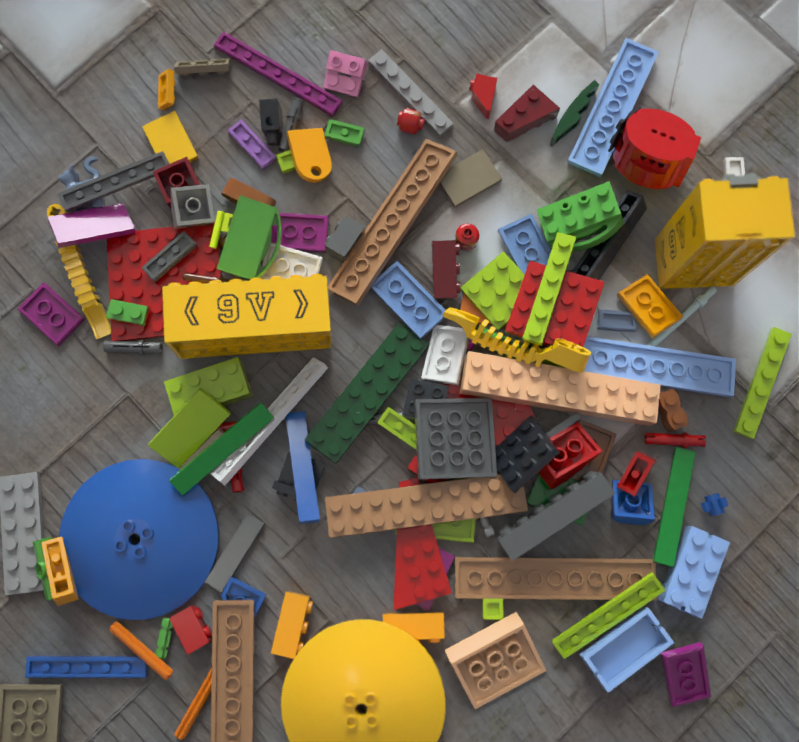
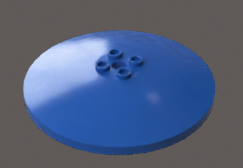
M148 459L119 462L102 469L90 477L70 500L61 521L59 537L62 536L77 594L93 608L120 619H151L167 614L182 606L204 585L213 569L218 554L219 524L214 506L199 483L182 495L169 482V479L181 469L168 463ZM134 533L140 536V542L137 545L131 543V536Z

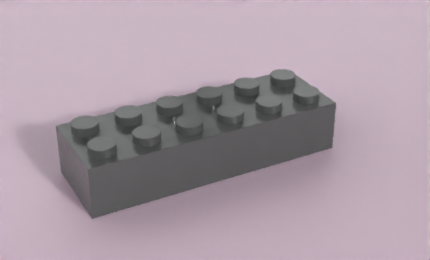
M597 471L585 473L581 476L583 480L578 483L575 481L565 487L566 491L561 494L558 492L548 498V503L542 505V503L531 509L533 512L528 516L525 514L521 515L515 520L516 524L511 527L506 525L498 531L499 535H497V538L512 561L616 494L604 475Z

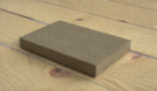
M482 149L449 168L439 184L456 208L501 182L502 177Z

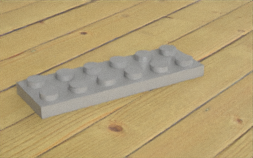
M40 472L0 477V514L5 596L43 591L42 580L38 578L35 570L37 560L32 543L36 540L44 539Z

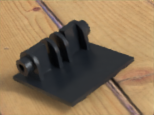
M411 378L402 415L415 418V399H446L449 386Z

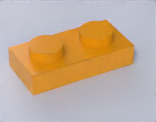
M167 69L158 75V109L166 110L174 105L175 79L173 70Z

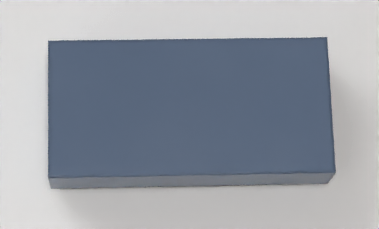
M599 309L597 329L636 332L637 320L631 312Z

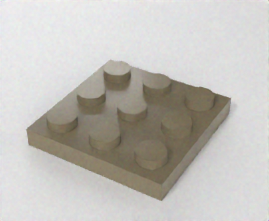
M63 684L0 685V742H60Z

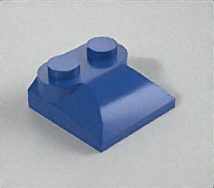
M612 480V489L616 493L612 496V519L618 523L633 525L653 523L655 516L652 484L644 483L634 497L617 487L620 480Z

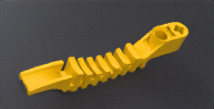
M52 204L47 209L48 217L68 213L59 204ZM72 245L59 248L58 251L62 255V262L65 263L64 268L72 282L71 286L75 289V296L79 299L77 301L91 325L96 340L110 335L111 325L108 318H106L103 305L97 302L101 299L99 295L94 294L96 292L95 287L90 285L92 280L87 277L89 273L84 269L86 267L85 263L81 261L83 259L82 254L78 253L81 251L80 247Z
M450 307L442 315V317L458 323L464 329L466 337L472 339V343H480L483 348L487 346L492 352L495 350L499 351L498 354L500 355L507 354V357L510 359L515 357L519 362L524 360L528 365L536 361L535 366L540 367L546 359L570 370L584 372L591 356V352L588 349L564 339H555L553 345L544 349L539 348L537 344H533L531 349L528 350L529 342L526 341L521 348H518L520 341L517 339L512 345L509 344L512 338L508 336L502 342L503 333L501 332L493 338L492 336L496 329L493 326L484 334L489 323L486 319L476 330L475 328L480 318L475 315Z

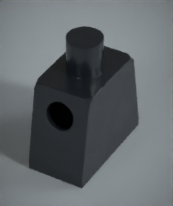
M278 98L259 99L261 130L264 136L267 137L268 145H278V137L283 134L282 107Z

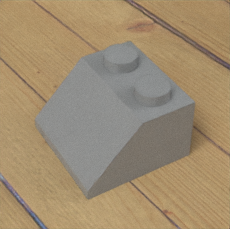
M209 184L171 188V212L174 229L208 225L215 222Z

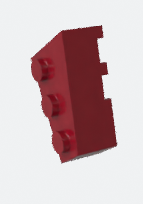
M533 84L495 121L494 132L505 142H509L535 127L542 126L543 123L549 120L556 119L560 107Z
M456 240L431 241L433 297L457 298V293H460V282H457L456 274H460V263H456V255L460 253L459 244H456Z

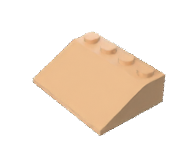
M517 612L445 650L474 709L483 706L546 671L531 637Z

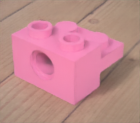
M330 50L323 88L359 97L368 61ZM340 73H345V74L351 75V77H347V76H343V75H339V74H340Z

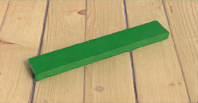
M260 402L171 477L169 482L184 495L269 423L274 416Z
M679 447L674 448L652 560L654 563L674 567L696 453L694 451Z

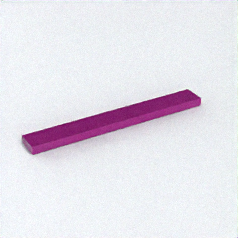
M224 31L214 43L215 49L331 117H334L343 104L341 99Z

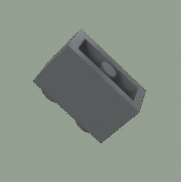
M345 216L335 226L333 235L327 237L325 241L326 253L344 262L364 233L365 227Z

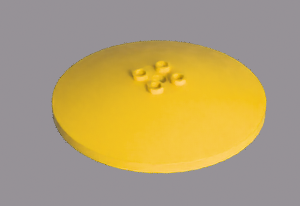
M363 619L345 621L330 626L316 634L295 656L288 669L282 688V720L290 742H438L445 718L444 686L439 670L430 654L407 632L381 621ZM358 704L366 705L367 712L364 714L357 712L356 706Z

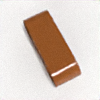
M234 178L229 179L221 192L224 198L237 204L239 195L271 206L276 205V201L270 196Z

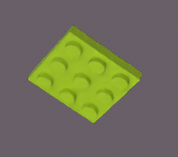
M503 251L460 287V290L498 331L509 321L525 274Z

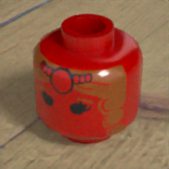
M406 108L403 112L400 111L397 126H399L401 132L415 135L418 130L423 129L425 120L421 119V112Z
M469 223L458 227L455 240L456 244H459L460 249L468 251L477 246L480 236L477 227Z

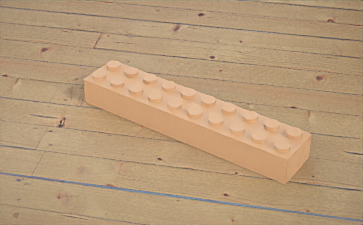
M468 351L465 356L460 394L492 398L494 400L569 413L578 412L581 415L644 426H651L657 423L660 384L585 371L576 372L568 368L545 364L537 367L534 362L528 365L525 363L526 361L522 360L519 362L516 359Z

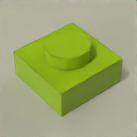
M290 150L276 155L283 174L295 170Z
M482 599L483 619L503 620V599Z

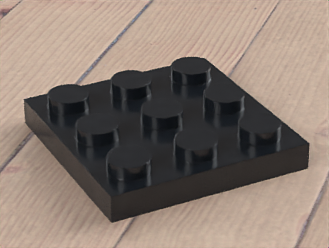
M530 415L495 448L496 466L509 489L516 493L560 452L538 421Z

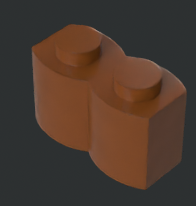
M674 389L664 391L659 396L658 412L661 414L662 425L668 433L688 425V417L680 407V398Z

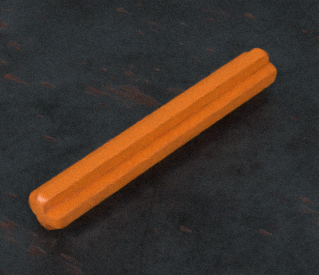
M116 621L110 626V632L164 680H168L172 676L173 669L121 623Z
M212 668L174 733V736L180 740L186 738L212 691Z

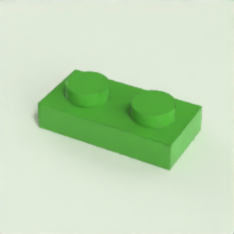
M329 119L324 136L325 139L360 147L365 128Z
M111 299L106 318L145 326L150 308L144 305Z

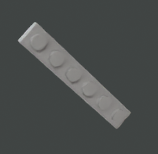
M382 49L368 60L369 65L413 110L421 112V119H424V122L439 137L453 127V122Z

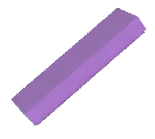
M242 119L228 130L233 139L263 171L277 160L273 152Z

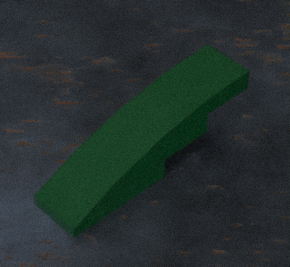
M595 79L580 92L567 108L549 144L551 147L579 126L582 118L581 114L588 109L591 101L590 98L596 94L599 87Z

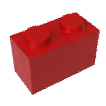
M196 605L189 606L169 618L187 655L212 641V630L209 625H205L202 619L204 614L200 607H196Z

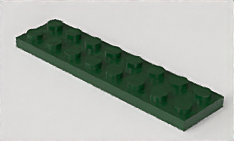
M399 322L308 434L305 441L333 463L337 464L429 347V343L424 339L420 340L409 328Z

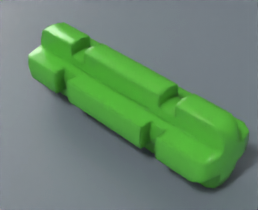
M169 618L162 619L161 626H163V629H160L157 643L159 647L156 648L155 652L160 659H165L168 654L166 649L169 647L172 635L171 628H173Z

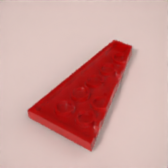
M418 477L399 482V488L420 485ZM432 525L397 529L393 610L451 594Z

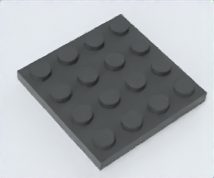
M492 398L414 400L418 480L497 477Z

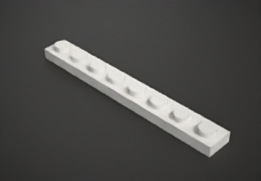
M313 357L268 408L274 418L221 462L210 474L225 486L328 369L325 363Z

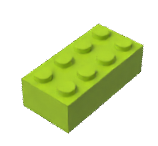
M239 357L164 381L174 415L200 388L223 406L253 397L243 363Z

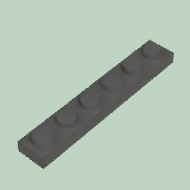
M161 151L57 194L66 212H69L153 178L155 176L152 171L168 165L169 162L164 152Z

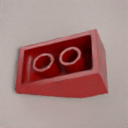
M577 422L550 437L560 453L543 467L538 474L552 490L569 480L603 451Z

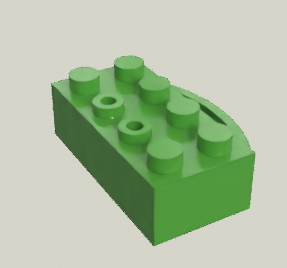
M610 181L537 209L546 241L551 250L557 232L575 236L576 241L600 233L589 240L575 243L572 252L592 248L606 241L624 224Z
M239 195L217 269L251 279L259 278L270 267L278 253L282 235L281 220L276 207ZM276 225V246L270 260L263 267L260 263L270 247L272 226Z

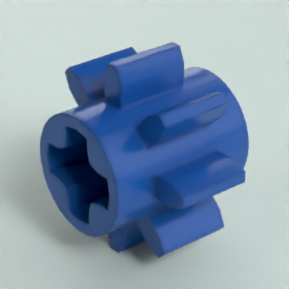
M719 493L704 497L706 502L701 503L703 512H709L710 516L725 513L724 507L728 506L726 497L720 498Z

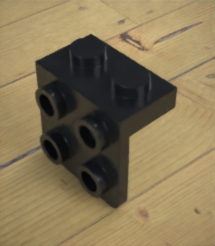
M288 452L280 477L274 481L272 489L277 490L276 493L287 497L288 494L294 496L296 501L290 452ZM311 458L315 489L317 490L325 464Z

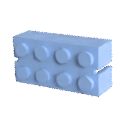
M685 526L678 544L674 567H669L663 583V588L666 591L658 596L657 601L702 619L730 542L717 536L709 535V533L694 526Z
M642 606L582 651L579 656L589 670L593 672L592 674L602 688L609 693L674 642L664 628L658 626L660 623L650 609Z

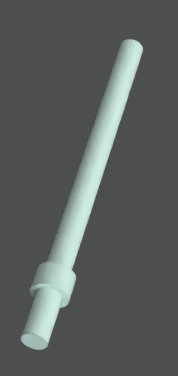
M711 286L705 293L698 295L694 299V303L681 313L683 315L681 321L656 336L647 345L657 347L699 307L702 308L708 303L707 300L717 292V289Z

